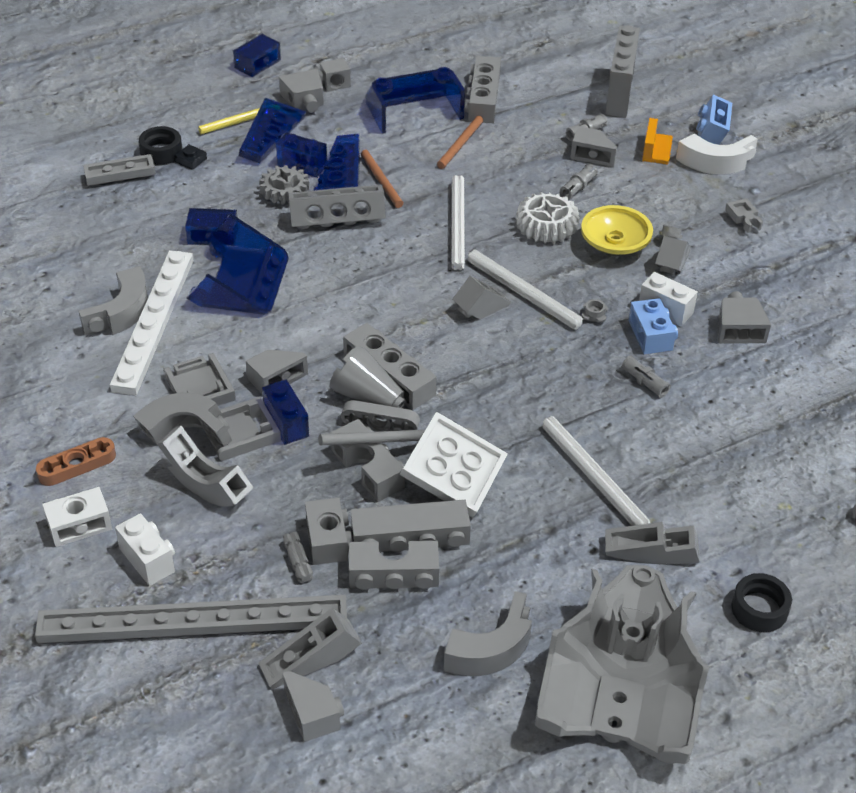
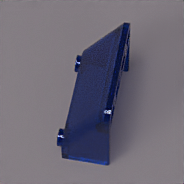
M229 214L209 239L210 253L216 258H222L215 277L206 274L189 291L187 299L200 307L266 315L273 308L289 259L288 254L282 246L233 214Z

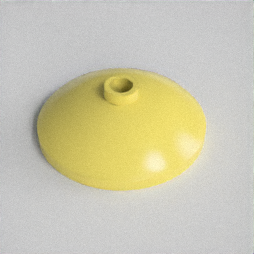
M607 205L595 208L584 216L581 224V233L592 247L601 252L613 255H627L642 250L650 243L653 235V226L644 214L635 209L620 205Z

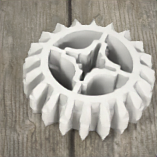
M542 192L539 195L532 194L531 198L525 197L524 201L520 202L518 206V211H516L517 229L521 230L522 235H527V239H535V243L538 241H543L544 244L546 242H552L553 244L556 241L564 242L565 238L570 239L571 235L575 234L579 224L578 207L574 206V201H568V197H560V194L552 195L551 193L543 194Z

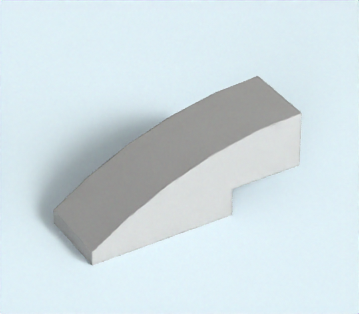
M663 522L605 529V552L607 556L652 564L700 563L698 537L694 525L665 529Z

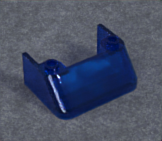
M440 67L435 70L378 78L372 82L366 93V105L381 133L384 134L386 133V107L446 96L460 120L464 119L465 89L452 70L448 67Z

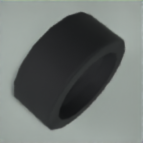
M167 126L149 128L142 132L138 140L140 155L151 154L155 165L174 162L175 154L183 149L180 133L174 128ZM156 144H169L164 147H153Z
M753 573L743 577L737 583L731 607L735 618L746 628L757 632H772L781 628L787 621L793 599L785 583L775 576ZM751 593L768 595L779 605V610L774 612L755 610L747 604L744 596Z

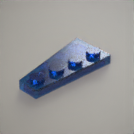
M265 98L244 139L238 156L261 163L305 118L306 111Z
M359 134L339 135L336 137L330 151V158L326 160L324 172L320 174L318 185L314 187L313 191L359 187Z

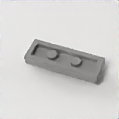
M151 154L83 165L87 186L156 175Z

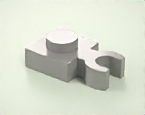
M747 198L726 203L725 211L736 224L743 223V228L746 232H751L752 226L761 230L763 220L758 217L757 209Z

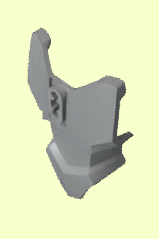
M626 565L620 574L603 589L601 587L602 578L599 576L598 570L591 569L592 593L587 607L566 622L560 629H555L552 632L538 700L535 725L537 728L559 737L575 735L595 736L600 734L606 741L612 743L621 742L622 740L628 741L629 745L652 755L661 762L687 764L695 742L701 700L709 671V666L702 661L701 655L687 632V610L697 592L690 591L688 595L682 598L681 604L677 607L667 587L663 573L645 565ZM613 720L617 721L616 728L611 727Z

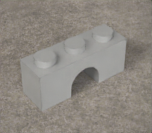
M356 419L332 431L331 434L373 431L370 427H366L359 419ZM386 444L331 445V451L346 468L355 463H367L361 466L362 486L377 502L405 488V478L399 475L404 468V464L393 457Z
M379 541L349 542L350 589H426L429 587H439L438 541H408V553L398 560L384 558L379 552Z

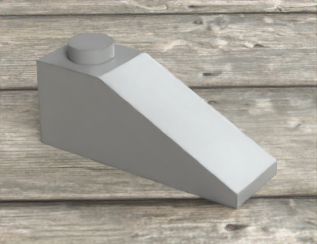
M332 607L258 664L269 686L274 689L283 685L282 672L291 671L301 676L308 675L340 661L360 646L362 642L350 620Z

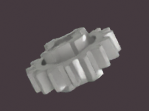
M284 165V167L275 166V170L267 169V174L262 173V178L259 179L261 195H265L266 200L272 198V203L279 200L281 204L289 202L288 193L309 190L308 174H304L303 169L297 171L296 166L291 169L287 165Z

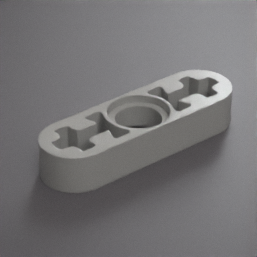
M355 400L347 401L341 413V420L345 424L359 419L366 427L368 426L371 430L380 432L417 430L420 422L419 415L412 410ZM374 416H382L386 419V421H380L376 419Z

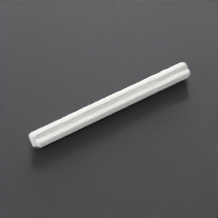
M454 175L452 177L451 267L453 270H463L465 263L464 177L462 175Z
M477 250L469 252V263L573 330L581 327L583 318L481 252Z
M554 416L543 420V429L632 526L650 523V520Z

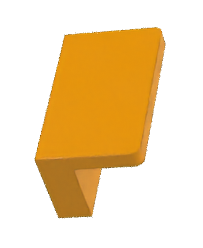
M649 118L642 161L669 164L673 136L657 134L658 119Z

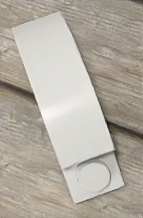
M694 133L679 141L676 160L691 169L708 174L740 172L745 170L747 160L752 159L756 154L758 139L750 135L734 144L717 145L702 139Z

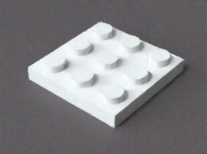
M436 412L399 475L443 501L466 499L468 514L473 518L478 512L508 453Z

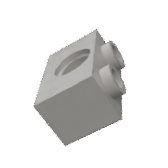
M340 498L306 501V523L313 565L348 561L349 542H352L351 531H345V526L349 525L348 513L346 508L341 509Z

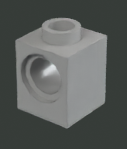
M344 58L320 62L319 75L327 92L351 87L350 67Z

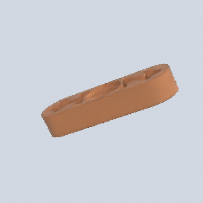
M105 437L97 438L41 460L36 465L39 482L45 486L56 485L111 463L116 457L114 442ZM75 458L83 459V462L80 464H69Z

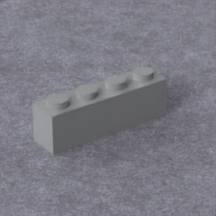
M466 499L351 509L353 542L379 541V552L408 550V541H438V547L470 545L471 525Z

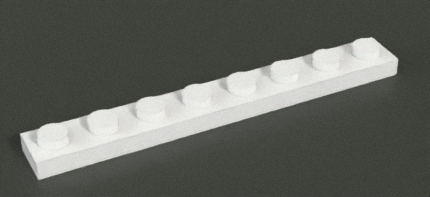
M169 250L110 383L112 393L137 396L194 261L193 253Z

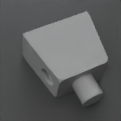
M318 69L279 76L280 95L293 110L307 109L309 112H315L323 105V86Z
M735 291L730 293L728 298L722 299L718 317L719 344L767 343L771 323L757 298H743L741 292Z

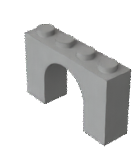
M630 25L619 26L610 73L606 116L627 118L640 28Z

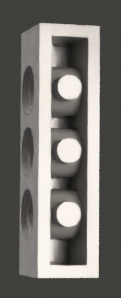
M476 56L475 64H471L469 87L467 88V99L465 102V112L469 113L468 121H473L476 116H481L483 122L494 123L501 57Z
M382 184L288 193L292 227H297L298 229H307L311 225L319 224L322 227H329L334 225V223L340 222L351 225L362 220L373 223L386 218ZM358 202H365L367 204L361 210L354 207ZM335 204H341L343 209L339 212H334L331 210V207ZM311 206L320 208L316 214H311L307 210Z
M365 323L343 336L344 356L356 346L365 348L405 393L403 397L405 399L404 404L412 411L436 396L437 377L434 373L424 368L414 357L406 354L396 343L388 340L379 330Z

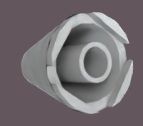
M356 346L343 358V361L346 363L342 369L336 368L330 380L329 386L334 392L356 401L402 408L405 403L403 398L405 393L373 356L361 346Z

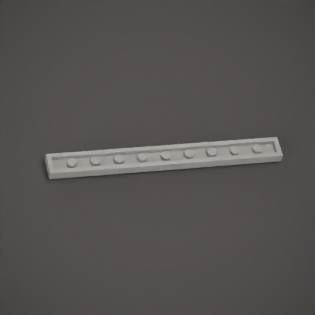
M346 595L38 611L35 638L37 643L304 629L332 607L347 618Z

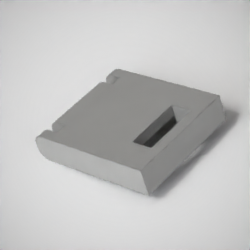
M214 353L208 354L210 363L208 366L203 356L174 364L176 376L173 375L169 367L163 368L165 378L173 393L200 394L213 400L217 406L236 400L235 390Z
M260 396L220 409L224 420L230 426L228 432L232 438V441L223 447L205 431L219 459L222 461L281 441L280 430ZM259 416L264 421V423L260 424V432L252 420Z

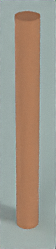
M481 116L475 117L437 162L438 168L444 169L483 123Z
M363 150L360 154L380 185L382 184L390 200L396 208L402 207L404 203L369 151Z

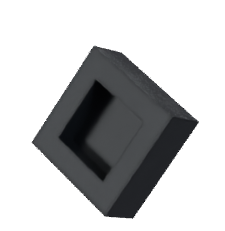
M190 144L175 154L176 163L192 170L207 159L206 151Z

